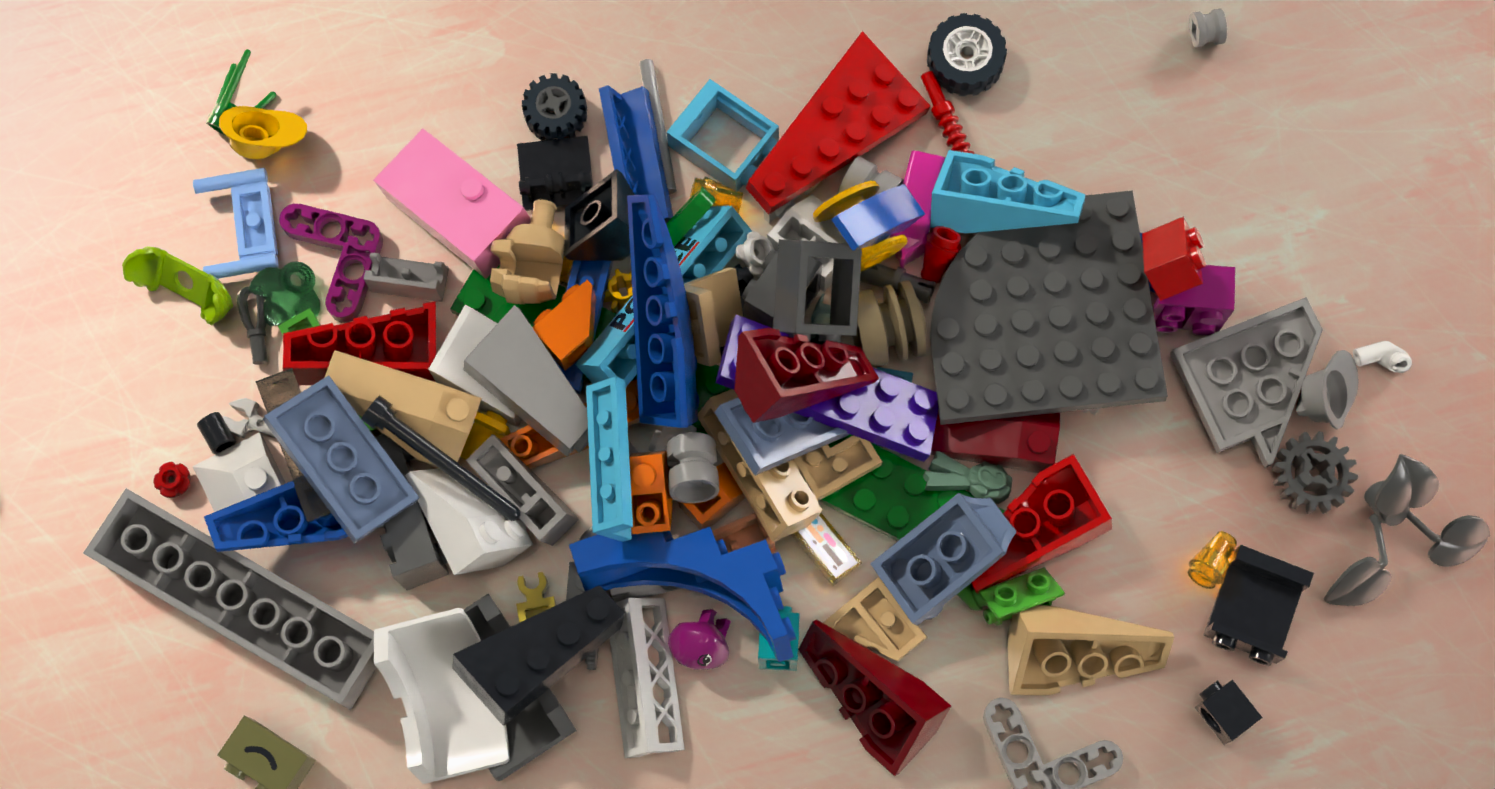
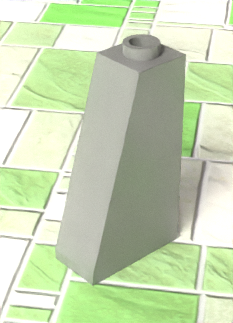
M514 305L464 360L463 370L565 456L568 457L574 449L580 453L589 443L587 408L521 310Z

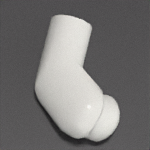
M1381 341L1353 350V358L1358 367L1377 362L1392 372L1404 373L1412 365V360L1408 353L1389 341Z

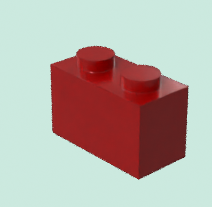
M1184 216L1142 234L1144 273L1160 301L1203 284L1201 269L1206 267L1200 250L1204 248L1203 240L1196 227L1190 229Z

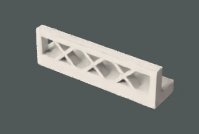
M627 598L616 602L625 612L621 629L610 637L625 758H637L652 753L685 750L673 658L668 645L669 629L665 599ZM642 608H653L655 624L652 629L643 621ZM650 645L659 653V663L656 667L648 659L647 650ZM655 683L664 691L665 699L661 705L653 697L652 688ZM661 721L669 729L670 743H659L657 727Z

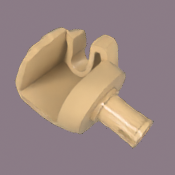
M543 199L534 201L530 224L517 225L509 232L505 239L492 242L490 252L499 257L500 268H492L490 283L492 291L506 298L507 303L523 305L541 304L556 299L564 260V238L552 229L557 207L551 201Z

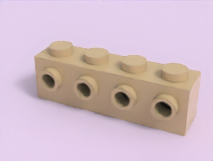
M731 389L709 398L699 411L698 419L707 434L714 438L717 451L771 541L775 542L808 527L823 510L819 505L817 496L808 487L794 460H790L756 476L753 474L714 413L719 405L738 398L736 392Z

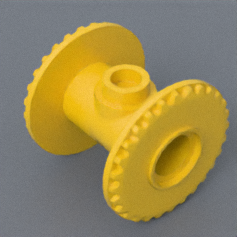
M867 181L840 192L821 204L814 211V221L824 222L830 220L839 213L874 196L880 189L879 184L876 181ZM898 235L875 245L862 248L861 272L881 263L900 251L907 244V237L905 235Z

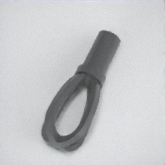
M257 286L245 287L237 294L239 314L247 329V338L250 339L253 364H265L268 362L264 338L266 336L265 327L268 319L267 298L264 292ZM251 293L256 294L257 299L256 328H254L248 309L247 301Z

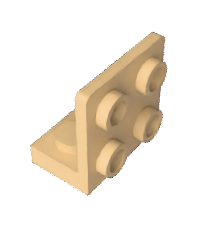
M730 267L684 283L690 310L697 363L709 367L721 362L720 347L725 346L730 323L734 316L737 314L743 317L736 269Z

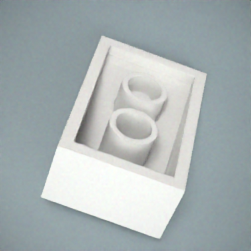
M440 468L410 471L405 475L411 487L420 497L418 503L454 575L502 567L533 545L526 531V526L520 519L516 521L508 520Z

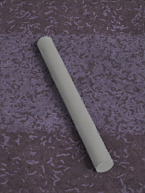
M645 59L639 63L643 87L649 91L669 194H673L677 190L654 63L651 59Z

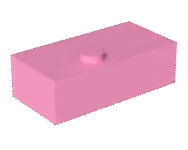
M423 128L373 180L391 203L485 279L491 274L492 268H497L500 265L499 257L490 252L492 242L505 239L515 226L530 224L531 221L523 206Z

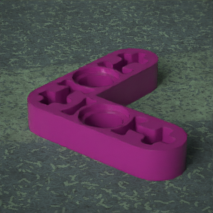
M294 203L286 206L280 214L279 222L284 232L290 238L342 251L325 305L334 320L340 323L353 321V318H357L361 312L369 288L364 281L365 270L371 271L372 269L370 253L380 254L383 246V237L375 223L368 220L304 204ZM299 215H301L306 223L314 225L313 231L309 225L301 223L297 224L296 228H294L290 220H297ZM327 223H339L341 231L336 237L326 238L322 235V229ZM351 226L350 229L354 235L361 237L370 232L373 241L367 240L362 245L357 237L349 235V227ZM354 263L363 265L364 273L360 278L350 280L345 277V270L349 265ZM343 284L350 288L347 299L351 307H344L342 312H340L335 304L336 302H343L347 292L344 287H341Z

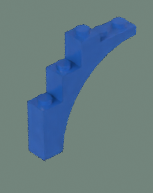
M707 527L673 539L670 531L632 534L631 531L632 539L624 542L597 534L569 544L585 592L598 585L604 591L637 585L675 586L700 592L729 605L747 618L767 640L778 662L794 657L790 641L796 639L793 626L788 616L781 619L778 612L784 609L779 593L783 592L780 576L786 574V570L779 552L772 554L766 539L728 553L724 540L716 541L711 527Z

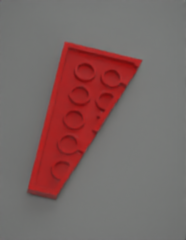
M862 31L748 180L746 189L769 215L848 165L858 156H862L926 115L931 106Z

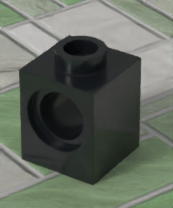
M1218 680L1199 694L1203 701L1195 706V709L1224 745L1236 739L1263 718L1233 680L1223 686Z

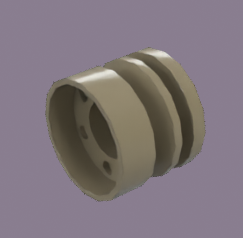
M909 280L898 282V299L892 285H884L883 303L879 304L872 289L859 291L857 333L852 338L854 345L861 347L872 367L888 364V347L894 346L899 359L902 361L908 359V343L916 358L926 355L927 328L920 300L917 298Z

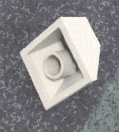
M260 432L193 466L214 512L285 484V480Z

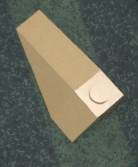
M334 350L325 377L328 375L331 377L357 414L363 417L369 406L380 395L393 404L391 409L396 412L395 416L458 462L482 398ZM386 428L383 431L379 429L380 432L405 449L415 459L434 465Z
M1034 606L1012 615L1007 635L1011 695H1052L1060 693V687L1081 682L1082 686L1086 687L1094 685L1095 679L1116 674L1118 677L1124 678L1165 668L1174 635L1172 632L1056 606Z

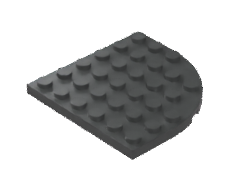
M1133 190L1086 195L1078 223L978 232L960 250L941 281L932 312L930 333L931 356L940 425L1166 401L1168 395L1148 278L1144 273L1143 249Z

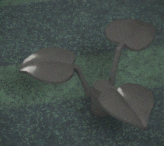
M1400 454L1394 469L1387 479L1370 486L1364 495L1365 501L1374 512L1369 519L1374 525L1379 560L1377 561L1373 557H1366L1352 564L1329 589L1324 600L1333 605L1359 606L1375 600L1387 589L1391 582V574L1385 569L1388 559L1381 523L1395 526L1403 522L1405 518L1409 519L1430 540L1436 542L1428 551V557L1433 563L1444 567L1459 565L1474 557L1486 544L1487 538L1490 537L1489 527L1482 518L1467 515L1457 518L1446 525L1441 535L1432 532L1410 511V508H1419L1428 504L1438 491L1439 481L1428 466L1414 458Z

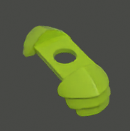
M146 246L136 249L131 254H128L122 263L123 275L126 281H133L137 287L146 286L149 291H156L162 285L200 305V317L205 319L207 324L211 326L224 318L226 313L233 307L231 296L220 280L161 248ZM179 271L186 272L192 278V289H187L180 284L178 280Z

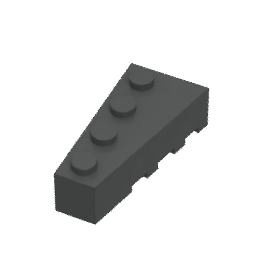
M384 434L376 436L375 438L407 480L405 475L413 471L410 461L415 458ZM418 501L380 526V528L384 527L386 532L380 535L384 550L387 551L393 563L389 565L392 576L404 589L410 590L449 575L446 566L448 562Z

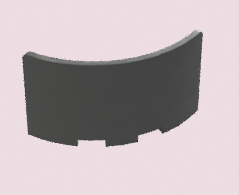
M489 593L464 609L481 641L511 627ZM550 688L506 724L510 760L504 765L491 767L489 770L496 781H502L577 731Z

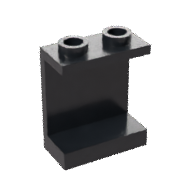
M1240 545L1231 554L1204 636L1213 639L1212 644L1218 648L1227 651H1234L1237 648L1250 653L1249 659L1262 665L1271 666L1272 663L1277 664L1284 660L1288 651L1283 650V646L1301 593L1310 587L1314 573Z

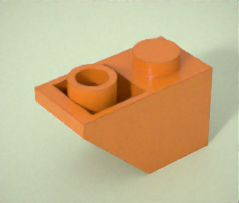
M588 280L580 286L576 284L569 288L563 295L562 302L553 310L547 309L535 319L534 326L532 327L552 358L565 371L581 358L593 344L596 295L593 285Z
M666 450L630 454L632 534L670 531L673 498L669 494L668 474L670 469L667 465Z
M725 462L716 466L720 488L717 496L700 503L678 502L679 507L699 530L712 527L746 498Z

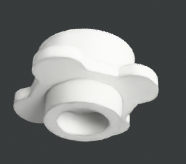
M752 231L747 234V240L736 247V255L749 266V271L752 274L758 275L763 272V262L774 248L768 238L760 236L756 231Z

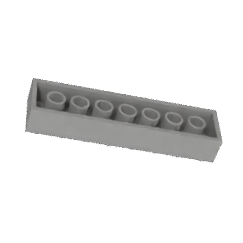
M127 488L83 552V554L350 710L377 668L374 664V631L234 550L217 552L210 536Z

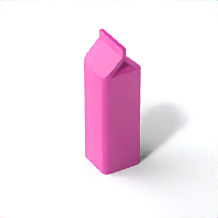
M915 150L911 151L903 184L909 189L925 215L903 232L890 235V238L898 235H905L907 237V244L894 254L902 268L925 253L926 238L930 232L932 191L945 161L943 156Z

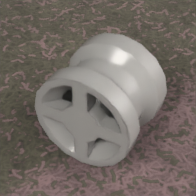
M1214 9L1209 14H1202L1200 11L1190 14L1189 31L1195 48L1203 47L1207 42H1213L1216 45L1226 42L1227 23L1222 9Z

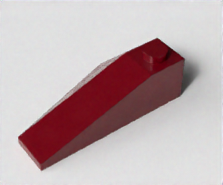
M773 328L743 331L738 336L734 391L753 423L780 418L870 385L879 379L861 347L826 340L823 344L808 341L806 335L796 334L793 338L781 336L780 330Z
M938 410L930 455H935L936 451H940L952 459L975 463L986 461L1005 468L1039 473L1055 464L1060 431V412L940 425Z
M812 621L798 649L822 686L830 688L839 700L842 707L838 710L845 720L851 718L863 736L859 741L865 750L894 776L898 775L936 734L951 705L924 681L821 621Z

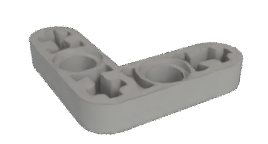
M997 698L991 701L984 710V724L1013 789H1024L1028 786L1025 775L1023 774L1017 778L1014 771L1023 770L1032 763H1034L1037 770L1029 772L1031 779L1034 783L1041 782L1044 789H1081L1115 774L1123 764V754L1118 745L1112 741L1103 740L1043 765L1022 715L1013 701L1007 698ZM996 706H1000L1002 711L1009 710L1011 712V716L1007 719L1009 729L1012 731L1015 727H1018L1021 734H1013L1003 742L1000 741L998 735L1004 734L1006 731L1000 721L994 723L991 718L996 713ZM1011 742H1022L1027 747L1028 757L1023 763H1014L1008 758L1006 750ZM1102 748L1104 753L1111 752L1114 756V759L1109 762L1111 769L1107 770L1104 764L1098 765L1090 769L1094 777L1088 778L1087 767L1079 756L1084 754L1085 760L1088 762L1099 756L1098 749ZM1063 763H1072L1078 768L1080 776L1077 783L1067 785L1060 780L1058 770Z

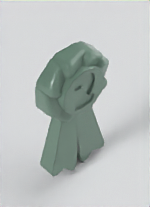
M936 451L928 468L930 471H925L923 475L924 480L927 482L925 486L927 491L968 490L975 498H991L995 504L1008 499L1012 488V477L1006 473L1001 465H993L984 461L970 469L940 451Z

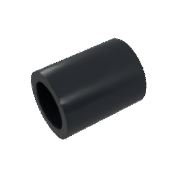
M219 412L211 413L197 423L198 429L213 454H218L235 445L236 439Z

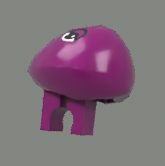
M713 609L703 610L698 622L679 623L672 630L668 637L669 649L679 664L691 669L710 670L718 668L728 661L729 648L725 637L731 621L727 618L717 619L716 625H714V617L717 612Z

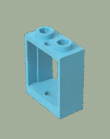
M709 79L669 128L667 140L670 148L737 193L743 185H747L748 180L757 170L759 164L779 141V126ZM716 108L762 138L735 173L690 143L691 139Z

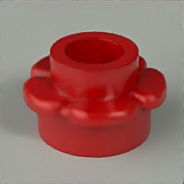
M164 463L160 466L159 473L154 475V487L160 490V494L164 497L174 498L181 496L190 486V472L181 463ZM174 476L175 481L170 483L169 478Z

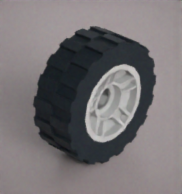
M961 13L955 17L953 15L948 17L945 22H941L937 26V30L933 31L928 46L927 67L935 74L940 87L945 88L947 92L960 94L959 96L979 95L980 92L989 90L993 83L996 84L999 80L1007 55L1005 37H1002L999 27L994 26L988 18L984 19L978 14L967 15V13ZM964 52L965 55H973V57L965 59L960 54Z

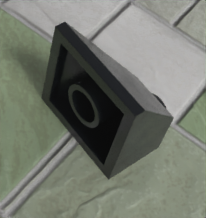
M618 169L565 207L564 257L568 260L622 261L630 255L627 196L635 194Z

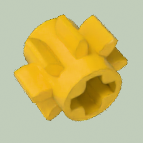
M617 268L615 269V276L608 282L607 289L609 291H606L604 302L612 301L611 310L613 313L621 310L633 296L631 271L629 274L621 273ZM626 288L628 295L621 296L619 289Z

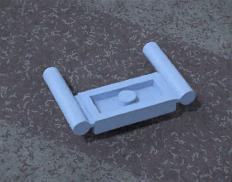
M265 167L193 180V188L196 194L231 188L240 260L203 266L204 272L213 275L217 279L279 268L271 193L267 184L268 175Z

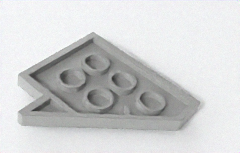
M1307 297L1171 351L1170 356L1217 453L1251 440L1264 468L1273 464L1323 330Z

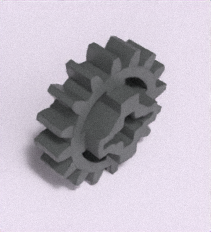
M1319 431L1311 440L1309 434L1303 432L1299 436L1298 441L1294 438L1289 439L1285 443L1287 449L1281 448L1277 452L1276 457L1282 462H1276L1272 466V471L1280 473L1281 476L1275 479L1273 484L1274 486H1284L1285 490L1280 497L1285 499L1291 496L1294 499L1292 503L1293 509H1296L1301 504H1305L1307 514H1311L1319 506L1320 511L1324 514L1331 510V504L1338 508L1345 502L1343 496L1349 497L1354 492V489L1348 484L1354 483L1358 479V475L1349 472V469L1356 465L1357 462L1352 459L1346 460L1344 455L1349 451V447L1346 446L1338 449L1336 447L1337 437L1334 436L1326 442L1324 441L1323 432ZM1313 450L1322 452L1324 454L1315 453ZM1291 465L1295 468V479L1292 477ZM1335 466H1336L1337 471H1338V480H1337V479L1335 478V476H1334V475H1335ZM1316 468L1320 474L1313 477L1309 471ZM1304 491L1314 492L1317 496L1308 494Z

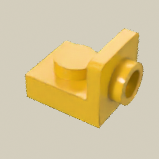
M477 411L474 424L459 458L466 461L492 434L500 440L502 437L510 434L511 431L506 425L507 420L492 411H487L486 415Z

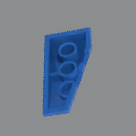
M304 476L204 516L217 552L335 541L348 537Z

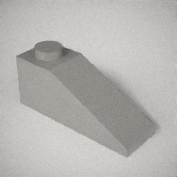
M494 434L466 460L491 488L520 509L521 515L519 519L539 541L553 546L579 520L564 502Z

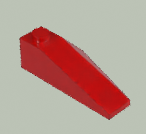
M1074 454L1039 472L1024 492L1007 506V510L1003 514L1017 533L1012 538L1006 554L971 582L976 593H979L981 590L992 587L1074 550L1112 530V518Z

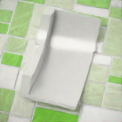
M461 608L374 630V664L387 682L393 698H402L407 714L406 717L400 719L405 739L407 768L422 784L504 765L510 760L506 725L503 726L452 669L454 653L481 641L468 615Z

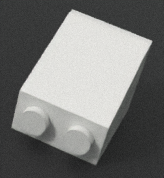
M465 305L429 367V371L436 383L482 398L479 409L485 412L492 411L505 418L507 423L518 428L522 419L463 370L464 360L498 324Z

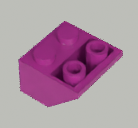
M1206 265V267L1201 269L1203 284L1162 301L1158 298L1153 306L1156 330L1161 333H1173L1178 331V329L1192 330V333L1198 336H1209L1219 332L1234 311L1235 267Z

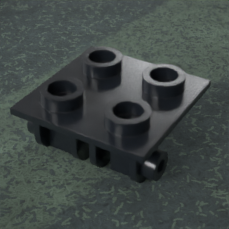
M588 136L517 144L520 172L519 190L520 195H522V204L526 211L533 210L534 201L541 199L553 202L556 207L568 206L593 187Z

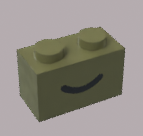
M245 715L217 755L227 762L224 769L235 777L244 780L248 775L259 784L255 789H298L316 762V759L256 720Z

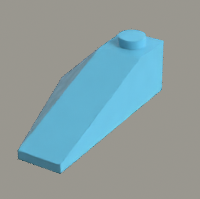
M949 150L932 191L930 228L944 226L956 232L967 234L1078 223L1086 195L1049 180L1033 181L1024 177L1025 171L1015 167L1010 171L995 166V159L984 155Z

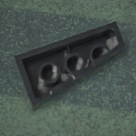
M598 585L454 653L452 669L504 726L620 630L625 612Z

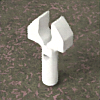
M242 398L229 403L232 408L245 412L249 417V420L234 421L229 417L223 416L227 427L234 435L245 438L247 432L256 430L276 438L263 421V417L259 416L257 411L260 405L256 401Z

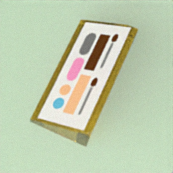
M822 513L808 527L791 534L832 586L862 564L861 560Z

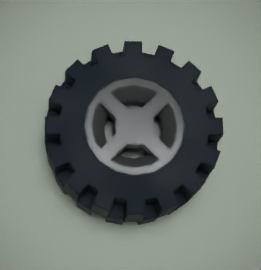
M551 73V78L546 79L545 75L540 76L539 83L533 80L529 84L530 90L525 89L523 94L524 100H522L523 115L529 130L534 132L540 140L543 137L546 140L562 139L566 136H569V138L575 137V131L581 132L584 128L583 122L587 120L586 100L578 83L575 80L570 82L569 76L562 75L560 79L557 73Z

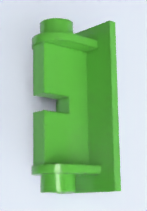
M1043 567L981 590L979 595L988 606V609L983 611L985 621L989 625L994 623L998 626L1018 612L1037 605L1051 606L1052 601L1065 595V592L1046 568Z

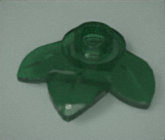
M290 262L282 269L265 268L250 282L249 291L257 296L266 298L263 304V313L269 326H278L311 308L316 317L320 311V300L313 290L315 275L312 269L305 263ZM291 275H296L301 279V286L292 284L290 280Z

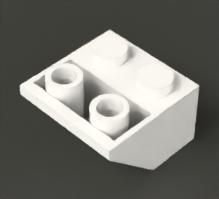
M813 194L790 207L767 234V238L772 243L775 251H778L779 239L848 243L831 219L824 222L814 221V211L824 202ZM813 257L822 263L820 289L825 292L832 284L834 259Z

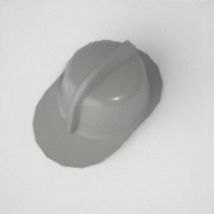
M1345 350L1337 351L1325 369L1307 375L1304 378L1296 407L1298 415L1308 416L1315 422L1330 423L1335 429L1342 428L1345 417L1354 403L1358 390V370L1355 360L1349 352Z

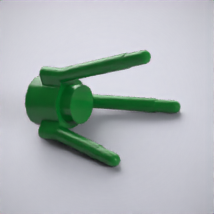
M249 49L243 52L238 65L235 63L231 64L215 106L206 120L208 126L221 134L223 132L219 127V118L224 111L237 107L230 100L251 55ZM271 91L255 107L264 109L276 97V93Z

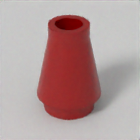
M937 226L934 227L931 233L927 234L923 268L920 273L923 279L935 281L936 283L941 281L943 274L962 247L960 244L961 236L956 231L948 227Z

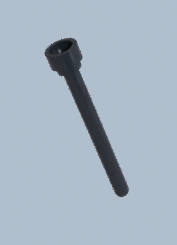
M379 395L369 406L361 418L363 422L373 429L378 427L383 431L386 428L508 520L516 521L519 519L521 512L517 506L395 416L396 412L391 409L393 404Z

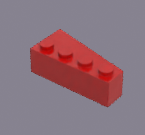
M436 301L423 303V307L405 310V307L390 310V314L372 318L367 316L353 318V322L333 325V323L283 333L284 385H314L324 379L334 350L435 382L429 367L436 357Z

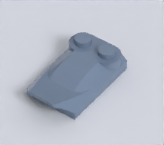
M958 493L870 564L912 624L918 626L924 620H931L938 616L944 604L1002 558L1017 532L991 498H973Z

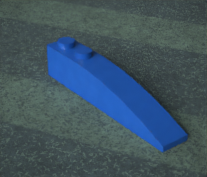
M655 195L627 196L639 422L686 428L698 421L699 396L696 388L697 359L683 277L669 230Z

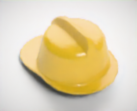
M237 106L224 111L219 118V127L223 134L229 137L230 147L237 154L248 159H264L278 152L281 147L296 144L307 133V124L303 118L286 111Z

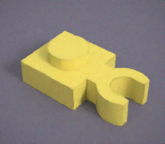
M543 572L538 573L539 585L534 589L526 587V581L523 576L518 577V588L527 599V602L516 604L519 623L556 606L554 596L547 598L543 596L548 587V581Z

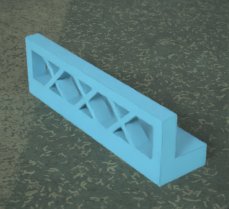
M614 376L586 386L592 529L595 534L624 542L632 539L631 527H633L626 384L624 379Z

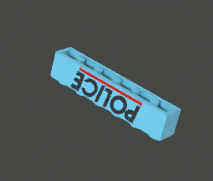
M711 206L674 246L684 283L722 270L736 253V247L747 240V234L752 232V230L733 206ZM633 296L575 364L592 384L617 376L625 380L627 387L637 374Z

